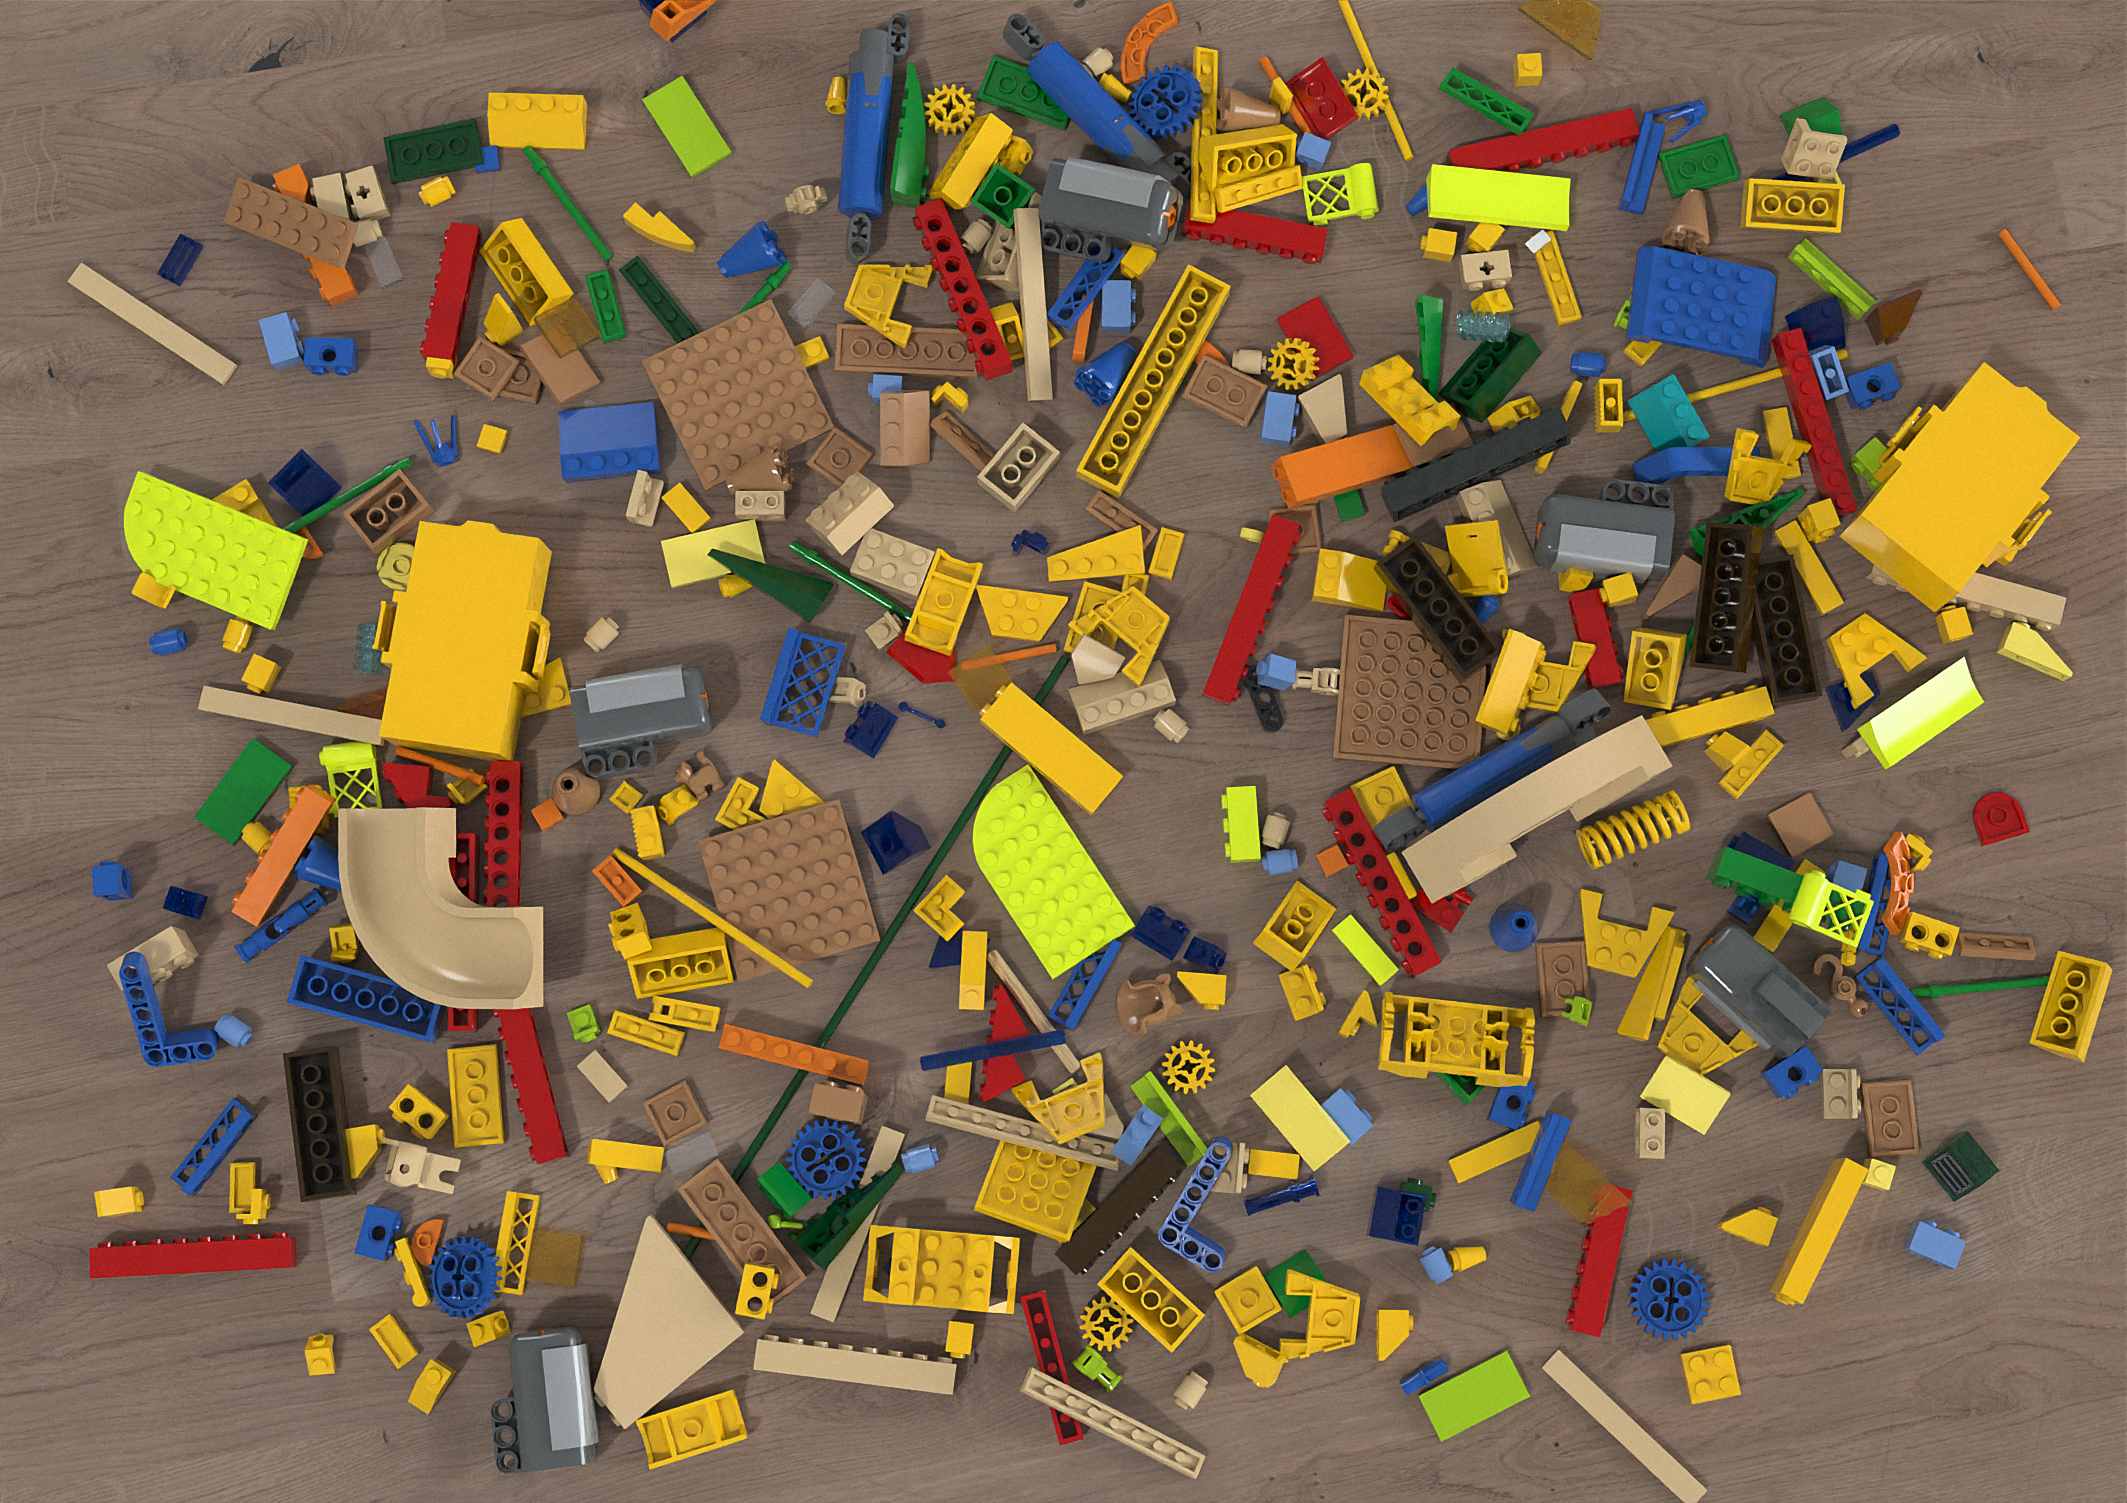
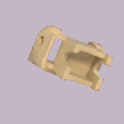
M382 1137V1143L391 1145L384 1179L387 1182L398 1187L414 1185L420 1188L453 1194L455 1186L440 1181L439 1174L444 1170L458 1172L460 1159L427 1152V1147Z

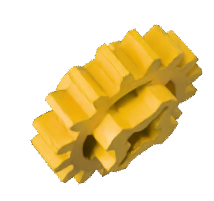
M1366 68L1364 74H1361V71L1356 69L1355 76L1349 72L1348 81L1343 79L1341 81L1347 97L1357 105V108H1354L1359 115L1358 121H1361L1362 116H1366V119L1369 121L1371 114L1378 117V109L1385 110L1386 105L1383 102L1389 100V96L1385 94L1389 91L1388 86H1382L1385 83L1384 77L1378 80V72L1376 71L1373 75H1370L1368 68ZM1361 81L1356 86H1352L1354 83ZM1370 82L1373 83L1377 87V89H1373L1370 85ZM1364 87H1366L1367 95H1365V98H1363V102L1361 103L1360 95L1362 94V91H1364ZM1370 104H1374L1372 107L1366 109V107Z
M943 84L942 91L934 88L935 95L928 94L929 102L924 103V108L927 110L924 112L925 119H929V127L935 125L936 133L943 130L944 136H947L948 132L952 131V134L956 136L958 129L963 133L965 132V124L968 126L972 125L970 118L975 117V111L972 110L975 108V103L970 102V93L964 95L963 87L957 91L955 84L951 86V89H947V86ZM956 99H959L963 104H959ZM951 103H952V108H953V109L951 110V112L949 113V116L947 117V112H946V111L949 110L950 105H951ZM936 116L941 117L942 120H943V122H941L939 119H937Z
M1286 338L1285 343H1277L1279 349H1271L1274 357L1268 358L1267 361L1272 362V366L1267 369L1268 371H1274L1271 379H1279L1278 386L1283 387L1285 385L1286 390H1292L1293 387L1295 390H1300L1302 385H1310L1308 379L1316 378L1313 370H1319V367L1315 366L1314 362H1317L1319 357H1313L1312 354L1315 353L1316 349H1308L1309 342L1304 341L1301 343L1300 338H1295L1294 341L1292 338ZM1291 348H1297L1301 352L1295 353L1291 350ZM1291 374L1296 380H1290L1285 376Z
M1190 1040L1188 1046H1185L1184 1042L1180 1041L1179 1049L1171 1046L1172 1055L1165 1053L1164 1056L1169 1060L1162 1063V1066L1167 1068V1071L1163 1072L1162 1075L1170 1077L1167 1085L1176 1084L1174 1091L1179 1090L1181 1087L1184 1094H1187L1188 1089H1192L1194 1094L1197 1093L1198 1086L1205 1089L1204 1081H1212L1208 1074L1215 1072V1069L1209 1065L1214 1062V1059L1207 1058L1210 1050L1203 1052L1201 1050L1203 1044L1201 1043L1197 1048L1193 1047L1192 1040ZM1189 1051L1197 1053L1202 1059L1196 1060L1191 1057ZM1180 1053L1181 1061L1179 1065L1172 1067L1174 1058ZM1185 1061H1189V1064H1200L1192 1069V1074H1188L1186 1070L1177 1071L1185 1065ZM1205 1068L1202 1078L1197 1081L1196 1073L1199 1069ZM1181 1075L1185 1077L1188 1084L1178 1081L1175 1076Z
M1101 1297V1303L1099 1304L1092 1300L1094 1307L1089 1308L1085 1306L1084 1309L1088 1314L1087 1316H1080L1085 1321V1324L1079 1326L1080 1329H1086V1333L1082 1336L1083 1339L1090 1337L1089 1345L1093 1346L1097 1343L1099 1351L1102 1350L1103 1346H1107L1108 1351H1111L1113 1344L1121 1348L1119 1341L1122 1339L1127 1342L1126 1332H1133L1128 1327V1324L1132 1323L1133 1319H1127L1126 1315L1129 1313L1125 1310L1123 1311L1119 1304L1116 1305L1115 1300L1112 1298L1110 1302H1106L1105 1297ZM1109 1307L1116 1309L1122 1317H1113L1109 1312ZM1100 1308L1101 1315L1096 1321H1090L1092 1314ZM1103 1317H1108L1109 1321L1118 1322L1111 1325L1109 1331H1105L1104 1327L1094 1326L1103 1322ZM1123 1327L1120 1335L1113 1339L1112 1333L1115 1329ZM1098 1330L1101 1332L1104 1341L1097 1339L1091 1331Z

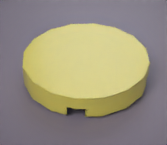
M396 543L383 550L378 558L377 571L379 577L386 586L393 590H407L415 548L411 544Z

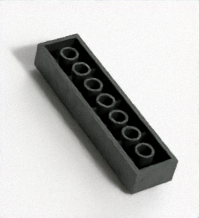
M1553 407L1546 408L1539 413L1540 416L1533 419L1531 417L1524 418L1517 423V426L1511 429L1504 427L1496 431L1495 436L1486 439V437L1477 439L1473 442V446L1469 448H1457L1450 453L1451 456L1444 459L1441 457L1435 458L1428 463V466L1422 469L1415 467L1407 471L1406 476L1400 479L1393 477L1385 481L1384 486L1381 487L1382 498L1393 522H1398L1458 495L1462 490L1487 482L1569 445L1572 432L1560 407L1555 409Z

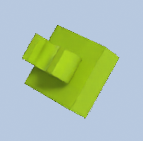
M1577 996L1574 997V1000L1566 999L1565 1003L1572 1005V1010L1570 1013L1562 1012V1016L1578 1025L1587 1026L1593 1002Z

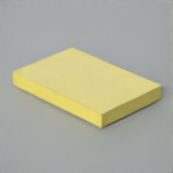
M1665 1054L1642 1090L1640 1097L1659 1109H1665L1666 1113L1705 1135L1731 1094L1726 1089Z

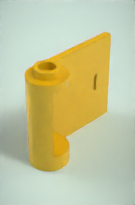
M1498 520L1446 525L1445 530L1453 573L1448 575V579L1462 597L1506 593L1508 589V576Z

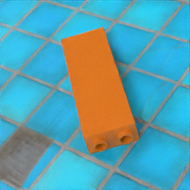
M1393 425L1281 456L1272 464L1273 476L1278 480L1282 499L1287 503L1289 509L1381 483L1393 477L1405 476L1407 471L1413 469Z

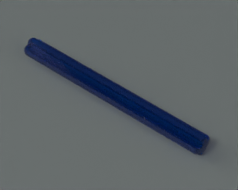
M1892 124L1847 144L1839 163L1898 137L1901 133L1898 125ZM1784 172L1773 177L1772 180L1800 181L1807 178V176Z
M1061 1029L921 1056L920 1065L923 1071L1062 1045L1066 1043V1036L1064 1030Z

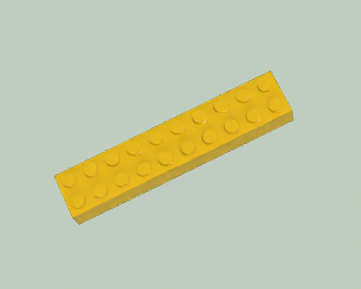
M1188 264L1076 470L1077 478L1119 499L1230 294V285Z

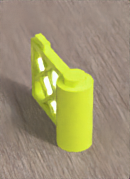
M1359 163L1346 169L1302 176L1309 224L1314 223L1316 227L1328 225V220L1355 215L1361 216V219H1370L1379 211L1372 165L1369 163ZM1345 176V185L1340 191L1330 185L1334 177ZM1318 181L1323 184V187L1315 195L1308 190L1307 182ZM1326 188L1337 194L1330 204L1320 198ZM1346 189H1347V195H1348V196H1346L1345 194H1343ZM1309 196H1311L1312 198H1314L1311 203H1310V198H1309ZM1342 197L1349 202L1350 210L1339 211L1333 206ZM1317 201L1327 207L1322 215L1312 216L1311 208Z
M351 741L323 746V751H319V759L321 765H325L327 769L331 796L336 798L329 814L334 813V818H338V802L343 795L355 802L350 809H355L357 805L363 809H384L375 744ZM371 768L373 778L368 785H365L356 777L362 769ZM349 771H356L354 775L349 773ZM345 773L351 778L344 789L335 784L334 774ZM353 781H356L365 788L358 799H355L346 792ZM373 783L375 791L370 788ZM367 791L376 796V807L368 808L360 802Z
M1811 870V873H1805L1788 921L1857 948L1874 901L1870 900L1871 895L1859 889H1856L1854 893L1830 883L1825 879L1826 875L1819 871ZM1832 890L1838 892L1843 903L1832 907L1829 901ZM1859 901L1865 904L1862 914L1854 917L1849 904ZM1845 906L1850 919L1839 924L1834 910ZM1829 913L1834 926L1828 929L1818 926L1821 917ZM1852 923L1855 930L1852 940L1844 937L1841 929L1842 926Z

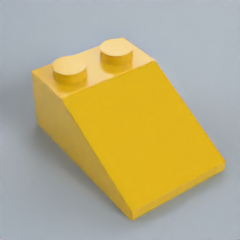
M1320 549L1317 557L1311 601L1383 612L1386 585L1373 569L1378 561L1346 552Z
M1643 627L1632 631L1623 702L1668 710L1672 709L1684 660L1687 634Z
M1296 881L1262 928L1253 944L1293 972L1304 959L1336 911V908L1302 883Z

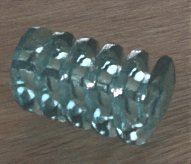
M1464 310L1458 312L1457 332L1461 340L1470 339L1471 341H1476L1478 339L1479 341L1488 340L1489 342H1494L1495 340L1497 342H1504L1510 330V319L1507 313L1504 314L1502 319L1500 312H1496L1494 318L1489 311L1486 312L1485 317H1483L1482 311H1478L1476 317L1474 312L1470 310L1467 316Z
M374 623L357 626V631L362 634L356 636V640L360 644H357L355 649L361 653L354 656L355 660L359 661V663L354 664V669L364 675L382 676L385 675V672L378 670V667L385 666L379 660L382 657V651L372 649L378 624Z

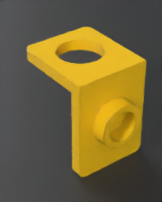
M142 572L131 593L159 608L166 609L176 587L173 585L167 587L156 582V578Z

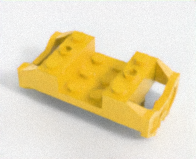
M1385 992L1381 1009L1382 1026L1378 1070H1386L1400 1076L1426 1079L1430 1071L1475 1076L1476 1085L1494 1087L1527 1086L1531 1076L1534 1055L1533 1028L1535 1017L1533 1008L1518 1009L1393 995V992ZM1394 1013H1405L1402 1062L1389 1061L1391 1039H1393ZM1509 1025L1521 1028L1522 1040L1520 1042V1048H1522L1520 1072L1516 1075L1505 1074V1057L1508 1047L1506 1036Z
M870 1225L863 1301L1014 1314L1020 1238ZM894 1232L889 1294L887 1298L874 1290L880 1251L878 1249V1238ZM996 1241L1011 1249V1261H1008L1006 1282L1008 1296L1007 1301L989 1307Z

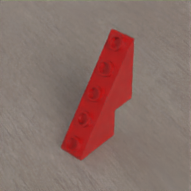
M383 763L384 769L381 772L388 783L393 782L396 790L393 792L401 804L405 802L408 808H454L455 802L450 797L431 796L434 770L429 766Z
M1002 984L994 986L992 1000L997 1001L996 1011L991 1010L989 1025H993L992 1035H987L985 1048L990 1050L989 1060L984 1059L982 1074H986L985 1084H980L978 1098L983 1099L984 1103L1026 1081L1012 1054L1033 1043Z

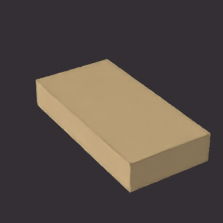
M594 1050L577 1065L579 1070L609 1103L629 1087L597 1050Z

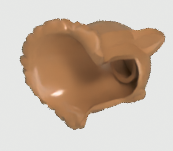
M1161 974L1154 980H1141L1134 984H1130L1129 979H1125L1116 994V1011L1120 1023L1127 1033L1137 1037L1147 1033L1148 1026L1159 1025L1167 1019L1178 1017L1183 1012V1008L1175 1004V996L1169 989L1170 974Z

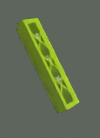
M1806 238L1788 256L1795 265L1857 320L1876 302Z
M1151 1071L1130 1086L1143 1105L1163 1118L1159 1128L1188 1167L1205 1154L1206 1146Z

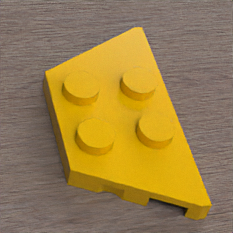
M976 586L992 636L1038 643L1041 642L1059 613L1067 605L1069 598L991 586Z
M776 760L772 761L759 809L769 820L825 803Z

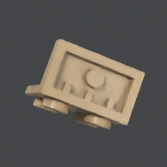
M1796 118L1781 161L1788 174L1832 180L1848 139L1843 135L1811 131L1805 119Z
M1232 1143L1233 1150L1210 1189L1211 1192L1240 1194L1241 1189H1246L1247 1174H1243V1164H1248L1249 1149L1245 1148V1143ZM1221 1145L1214 1147L1215 1152L1220 1155L1227 1153L1226 1149ZM1210 1168V1175H1213L1214 1171Z

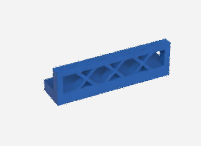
M1649 113L1645 114L1640 124V134L1635 143L1618 210L1642 215L1665 129V125L1651 122L1653 114Z
M1097 245L1093 250V256L1099 254L1100 245ZM1112 246L1110 256L1105 262L1096 263L1087 260L1084 262L1047 313L1049 321L1056 328L1060 329L1061 326L1068 330L1073 328L1124 258V252ZM1113 255H1116V256L1114 257V259L1112 260V262H1109V260L1112 258V256H1113ZM1101 273V277L1098 279V281H1095L1098 275ZM1087 292V296L1085 297V299L1081 300L1082 295H1085V293ZM1073 311V315L1071 316V318H1070V319L1068 320V322H1067L1066 319L1069 317V315H1070L1071 312Z
M1884 853L1875 855L1866 893L1871 895L1870 900L1874 901L1857 946V951L1880 957L1884 955L1889 931L1885 924L1876 927L1875 919L1877 910L1880 909L1884 914V906L1888 904V901L1883 904L1880 901L1883 886H1886L1889 892L1891 890V879L1887 880L1885 877L1889 862ZM1874 932L1880 940L1878 950L1869 948Z
M1113 939L1109 943L1110 946L1105 954L1095 957L1094 953L1092 958L1085 959L1076 965L1048 1015L1049 1018L1074 1031L1122 945L1120 942ZM1102 958L1101 962L1098 965L1096 960ZM1094 961L1096 968L1094 974L1083 978L1081 971L1083 963ZM1079 972L1081 979L1074 980ZM1090 980L1087 986H1085L1084 981ZM1082 982L1084 992L1081 997L1071 999L1069 993L1070 986ZM1067 993L1068 1000L1062 1002ZM1078 1001L1076 1006L1073 1007L1072 1002ZM1070 1003L1072 1013L1067 1021L1055 1015L1059 1006Z
M1883 957L1875 960L1854 977L1916 1055H1919L1931 1044L1939 1042L1946 1036ZM1873 970L1879 977L1878 987L1869 986L1863 977ZM1882 991L1892 993L1894 996V1006L1883 1004L1881 1001ZM1897 1011L1908 1013L1910 1016L1909 1026L1899 1024L1897 1021ZM1913 1030L1922 1031L1928 1040L1918 1047L1912 1040Z
M233 1098L170 1178L182 1186L181 1190L187 1195L195 1196L258 1116ZM236 1106L242 1112L234 1123H230L229 1113ZM226 1127V1133L218 1143H214L213 1133L217 1128ZM210 1147L211 1152L202 1163H199L198 1152L201 1148ZM194 1167L195 1172L187 1182L179 1177L186 1168Z
M1549 1110L1546 1111L1510 1198V1202L1521 1209L1525 1208L1532 1212L1535 1211L1572 1120Z

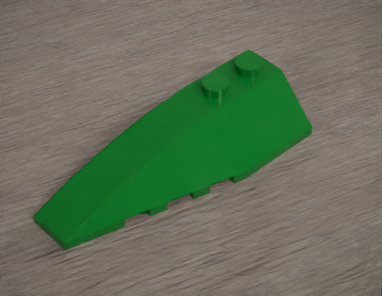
M909 62L905 82L906 98H903L902 102L903 119L900 118L899 138L897 137L890 192L892 205L918 207L921 206L922 200L926 201L927 186L923 185L924 178H929L930 164H926L927 137L920 85L914 63Z

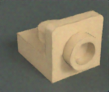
M887 611L884 613V617L868 627L865 633L880 651L902 634L900 627L903 624L896 614L891 616Z
M836 677L829 702L846 703L855 707H862V702L866 695V685L855 678Z

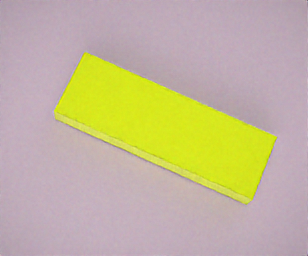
M1351 914L1332 930L1379 986L1399 970Z

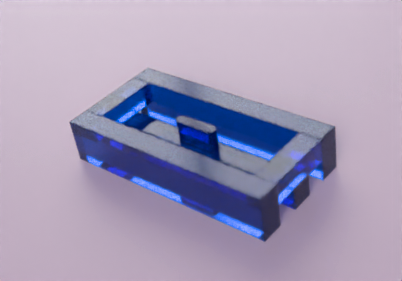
M180 233L157 275L180 287L203 249V245ZM193 246L194 248L189 254L176 279L173 278L179 266H181L182 262L184 261V258L187 252L189 251L190 247Z

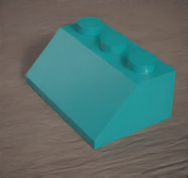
M1674 374L1626 401L1656 453L1673 447H1693L1710 437Z

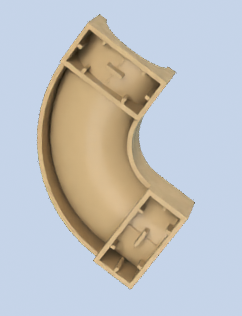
M1641 715L1585 743L1510 785L1402 851V854L1430 902L1434 903L1486 876L1517 857L1510 843L1567 810L1571 811L1578 822L1672 767V764Z
M456 808L338 809V861L343 900L349 919L360 942L373 961L388 977L402 988L420 998L453 1008L522 1009L543 1007V907H486L470 901L460 892L451 876L448 859L456 858Z

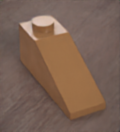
M1682 554L1641 619L1646 621L1688 596L1695 589L1699 590L1702 565Z

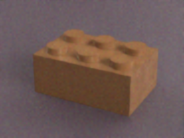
M398 469L342 514L371 550L379 556L383 550L392 546L416 527L419 521L425 520L435 511L406 475Z
M822 1080L821 1084L815 1083L809 1114L826 1119L863 1125L868 1096L863 1093L864 1090L851 1085H846L845 1089L839 1088L840 1085L826 1080Z

